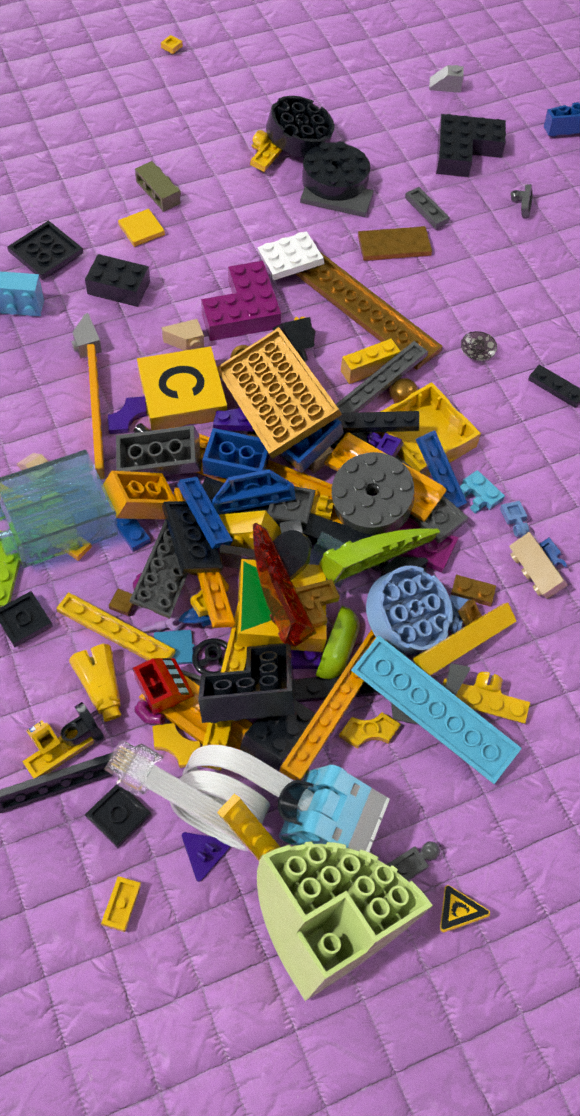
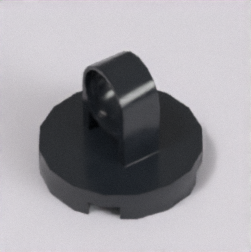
M81 702L74 706L79 717L62 728L61 737L68 746H76L91 736L97 744L106 740L84 703ZM70 731H78V734L75 738H66L67 734Z

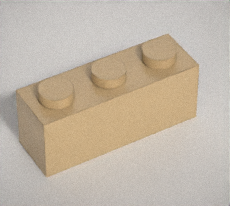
M530 532L509 546L513 551L510 553L511 557L517 564L519 562L524 567L521 570L528 580L530 578L533 580L535 585L532 587L539 596L543 595L548 599L568 585Z

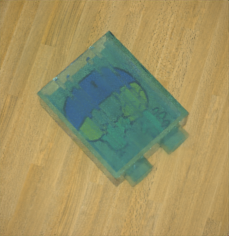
M87 450L0 477V521H4L7 530L0 532V542L6 557L17 554L23 568L118 535L115 509Z

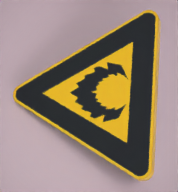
M450 885L445 886L440 924L441 932H447L490 916L488 909Z

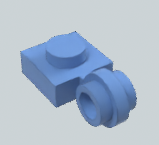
M515 501L502 504L500 511L507 525L515 523L513 525L514 535L521 538L527 534L529 526L526 522L523 523L527 519V514L521 502Z
M454 595L450 596L453 619L448 628L452 634L461 630L463 621L458 610L469 600Z

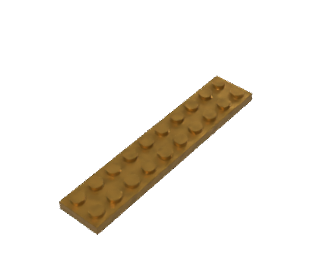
M321 253L324 258L323 265L295 273V275L380 342L392 338L398 349L402 351L415 341L426 349L428 355L414 366L416 370L442 351L443 346L323 253Z

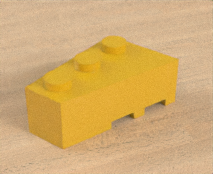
M266 510L219 515L233 540L230 546L223 548L267 553L265 548L281 534V528Z

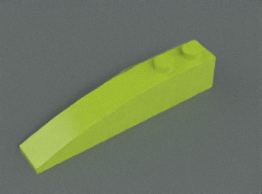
M438 528L398 530L374 535L354 543L349 541L343 544L340 549L334 550L333 548L326 551L319 565L327 579H332L335 584L433 541L440 531Z

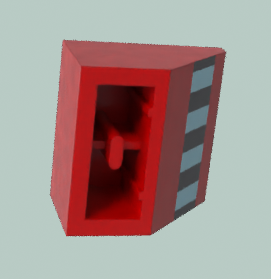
M153 658L133 667L135 680L153 715L194 697V693L175 658Z

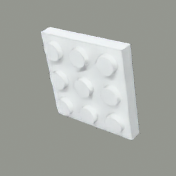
M307 231L258 247L259 255L274 280L324 264L323 256Z

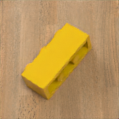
M392 338L343 356L341 373L347 382L352 384L370 377L401 351Z

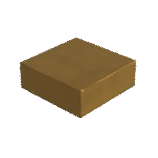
M118 588L108 605L109 609L129 616L134 606L133 603L129 602L132 593Z
M474 599L467 600L458 610L465 626L482 617Z

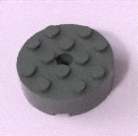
M370 452L351 458L340 467L332 483V499L336 515L343 525L349 526L361 533L378 535L396 531L408 520L414 507V483L409 470L401 461L384 453Z

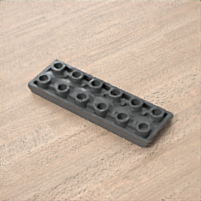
M166 519L129 602L170 619L188 573H181Z

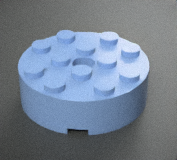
M411 565L397 568L377 579L370 588L366 602L367 618L375 637L377 638L379 635L399 652L405 653L408 656L424 652L446 639L449 634L447 633L449 624L452 623L453 619L451 601L443 584L436 576H431L423 571L424 568Z

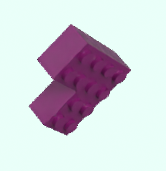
M263 261L228 266V282L232 294L201 299L202 317L210 341L269 331L281 324V311Z

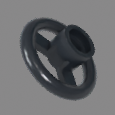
M210 638L200 642L192 654V663L196 671L201 675L221 673V670L208 671L203 667L209 664L222 666L224 659H222V649L220 646L226 650L228 643L218 638ZM206 647L205 658L199 661V653Z

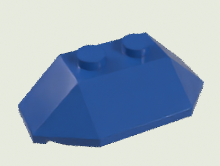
M268 469L228 477L213 498L212 503L219 515L295 500L296 496L294 484Z

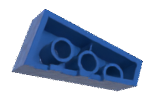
M579 102L573 103L570 107L563 105L547 109L544 129L548 136L580 133Z

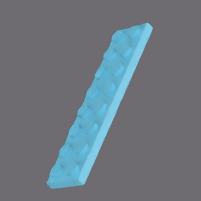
M379 635L351 669L353 673L493 784L496 783L522 749Z

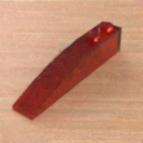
M254 523L253 543L256 567L261 588L271 612L270 618L280 631L278 635L281 641L296 647L316 634V631L267 529L258 523Z

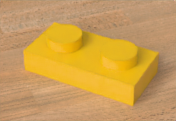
M120 876L117 877L101 922L102 926L125 933L141 888L140 882Z

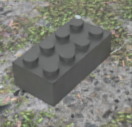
M194 425L116 435L117 471L163 473L164 476L201 471L199 433Z

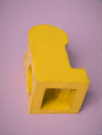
M42 720L26 730L42 755L60 744L50 725Z

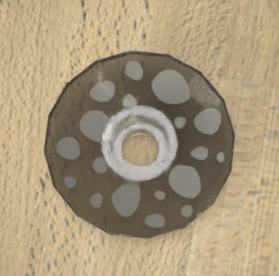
M474 331L469 332L463 337L461 349L468 358L484 361L489 360L495 355L497 343L491 335L485 332Z

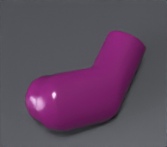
M138 701L134 710L144 723L164 724L165 715L163 713L153 715L148 710L149 705L146 701Z

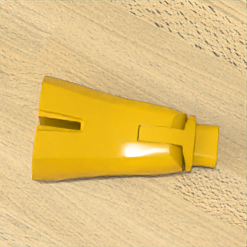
M103 643L90 648L92 657H89L87 650L74 653L70 657L69 663L85 688L93 706L99 714H102L104 721L108 722L121 716L119 710L121 704L112 648L110 645Z

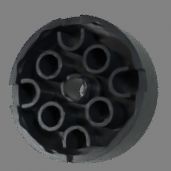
M284 96L279 98L276 103H273L266 123V131L271 142L294 157H305L306 153L313 147L319 146L322 142L329 143L334 132V121L329 112L324 107L319 108L314 105V101L308 98Z
M342 141L322 142L319 146L310 149L304 157L302 183L304 188L306 187L311 193L320 198L332 201L348 200L358 196L368 187L370 162L364 152Z

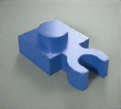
M550 537L539 544L555 567L562 564L566 569L568 568L567 563L563 559H558L562 553Z

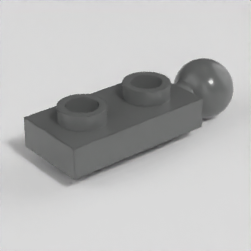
M428 841L423 844L421 852L414 846L388 863L387 866L391 867L392 865L398 869L397 872L409 881L429 867L425 860L432 861L439 857L440 848L437 843Z

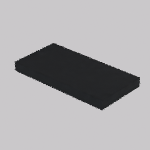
M163 502V512L181 573L221 572L223 565L218 549L211 548L187 502Z

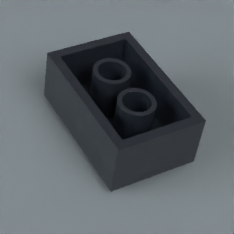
M98 254L85 278L87 294L138 307L150 283L149 266Z
M294 699L295 714L257 719L244 734L240 750L280 771L283 762L316 713Z

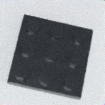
M49 220L7 246L8 252L34 274H39L41 280H44L83 254V248Z

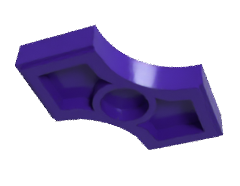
M145 396L126 398L124 406L119 411L107 415L109 434L129 433L130 425L135 420L147 416Z

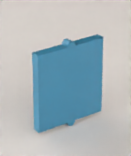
M191 630L154 632L155 639L175 649L176 653L172 658L176 659L178 665L193 664L192 654L195 646L192 644Z

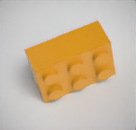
M111 471L101 487L116 518L166 519L162 508L163 502L177 501L163 473Z

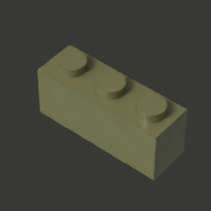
M153 161L135 168L136 182L163 212L180 204V189L171 182L170 178Z

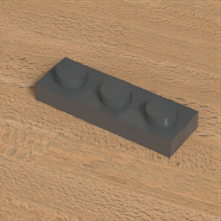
M420 187L406 192L405 199L435 229L449 223L450 217Z

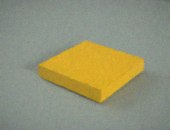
M150 209L118 220V225L134 247L165 235V230Z

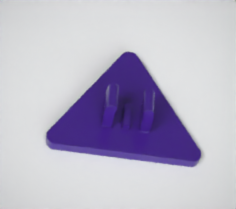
M188 832L182 833V839L197 882H201L231 846L219 841L215 837Z

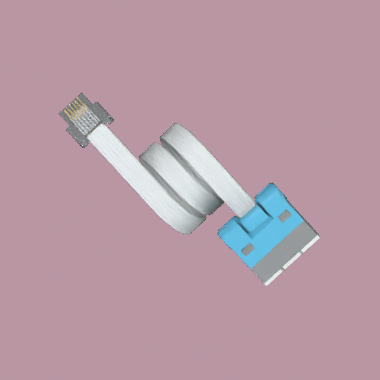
M122 740L119 741L104 769L118 777L116 782L118 786L137 797L144 795L148 788L170 801L173 811L183 821L210 837H215L219 841L242 851L249 850L218 815L217 811L235 793L242 799L260 823L263 824L267 811L270 808L269 801L249 786L232 777L212 771H199L197 767L215 766L233 771L277 797L280 796L281 791L288 783L294 781L254 756L239 749L223 745H207L196 749L191 754L182 777L178 779L154 765L162 761L163 755L142 743L133 746ZM327 765L307 771L303 781L312 783L314 786L307 788L303 792L297 806V820L302 823V826L285 820L279 838L294 846L303 845L305 842H313V844L332 842L344 844L346 848L356 851L361 849L369 852L390 799L336 765Z

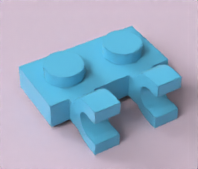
M478 470L466 477L460 486L465 498L471 493L476 497L472 501L474 504L470 506V509L475 514L484 506L490 510L503 501L505 497Z

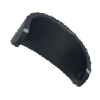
M295 780L283 788L278 799V811L284 820L302 826V823L297 820V806L303 792L307 788L313 787L314 784Z

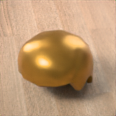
M400 378L390 386L389 395L393 398L394 404L406 399L410 394L417 391L418 388L412 380Z

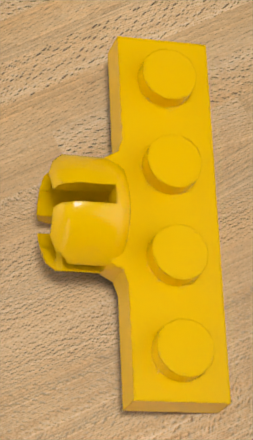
M258 130L252 139L253 144H251L252 148L258 152L251 159L250 165L265 172L283 150L271 142L267 132Z
M480 672L477 674L474 685L470 686L462 683L455 695L475 711L522 724L526 722L530 702L502 694L503 679L497 674L492 675L490 684L487 685L490 672ZM444 678L442 685H446L447 679Z

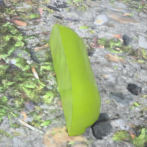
M341 606L317 669L315 675L324 679L336 678L347 667L360 630V622L357 615L348 607Z

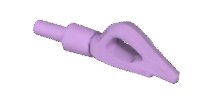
M177 616L165 621L155 622V625L142 628V632L147 633L154 630L158 632L166 628L178 631L184 623L180 622L178 626H174L181 617Z

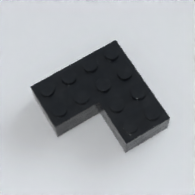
M441 114L438 129L436 174L469 177L472 155L502 158L506 143V120Z
M291 643L247 647L246 670L202 674L198 698L202 723H217L229 720L240 721L249 718L262 719L270 716L295 714Z

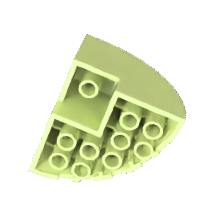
M305 842L303 845H287L262 855L257 869V890L263 918L278 956L305 1001L369 959L409 928L433 906L412 881L408 882L397 872L398 869L392 865L391 867L379 861L377 856L361 849L356 851L346 848V845L340 843L313 844V842Z

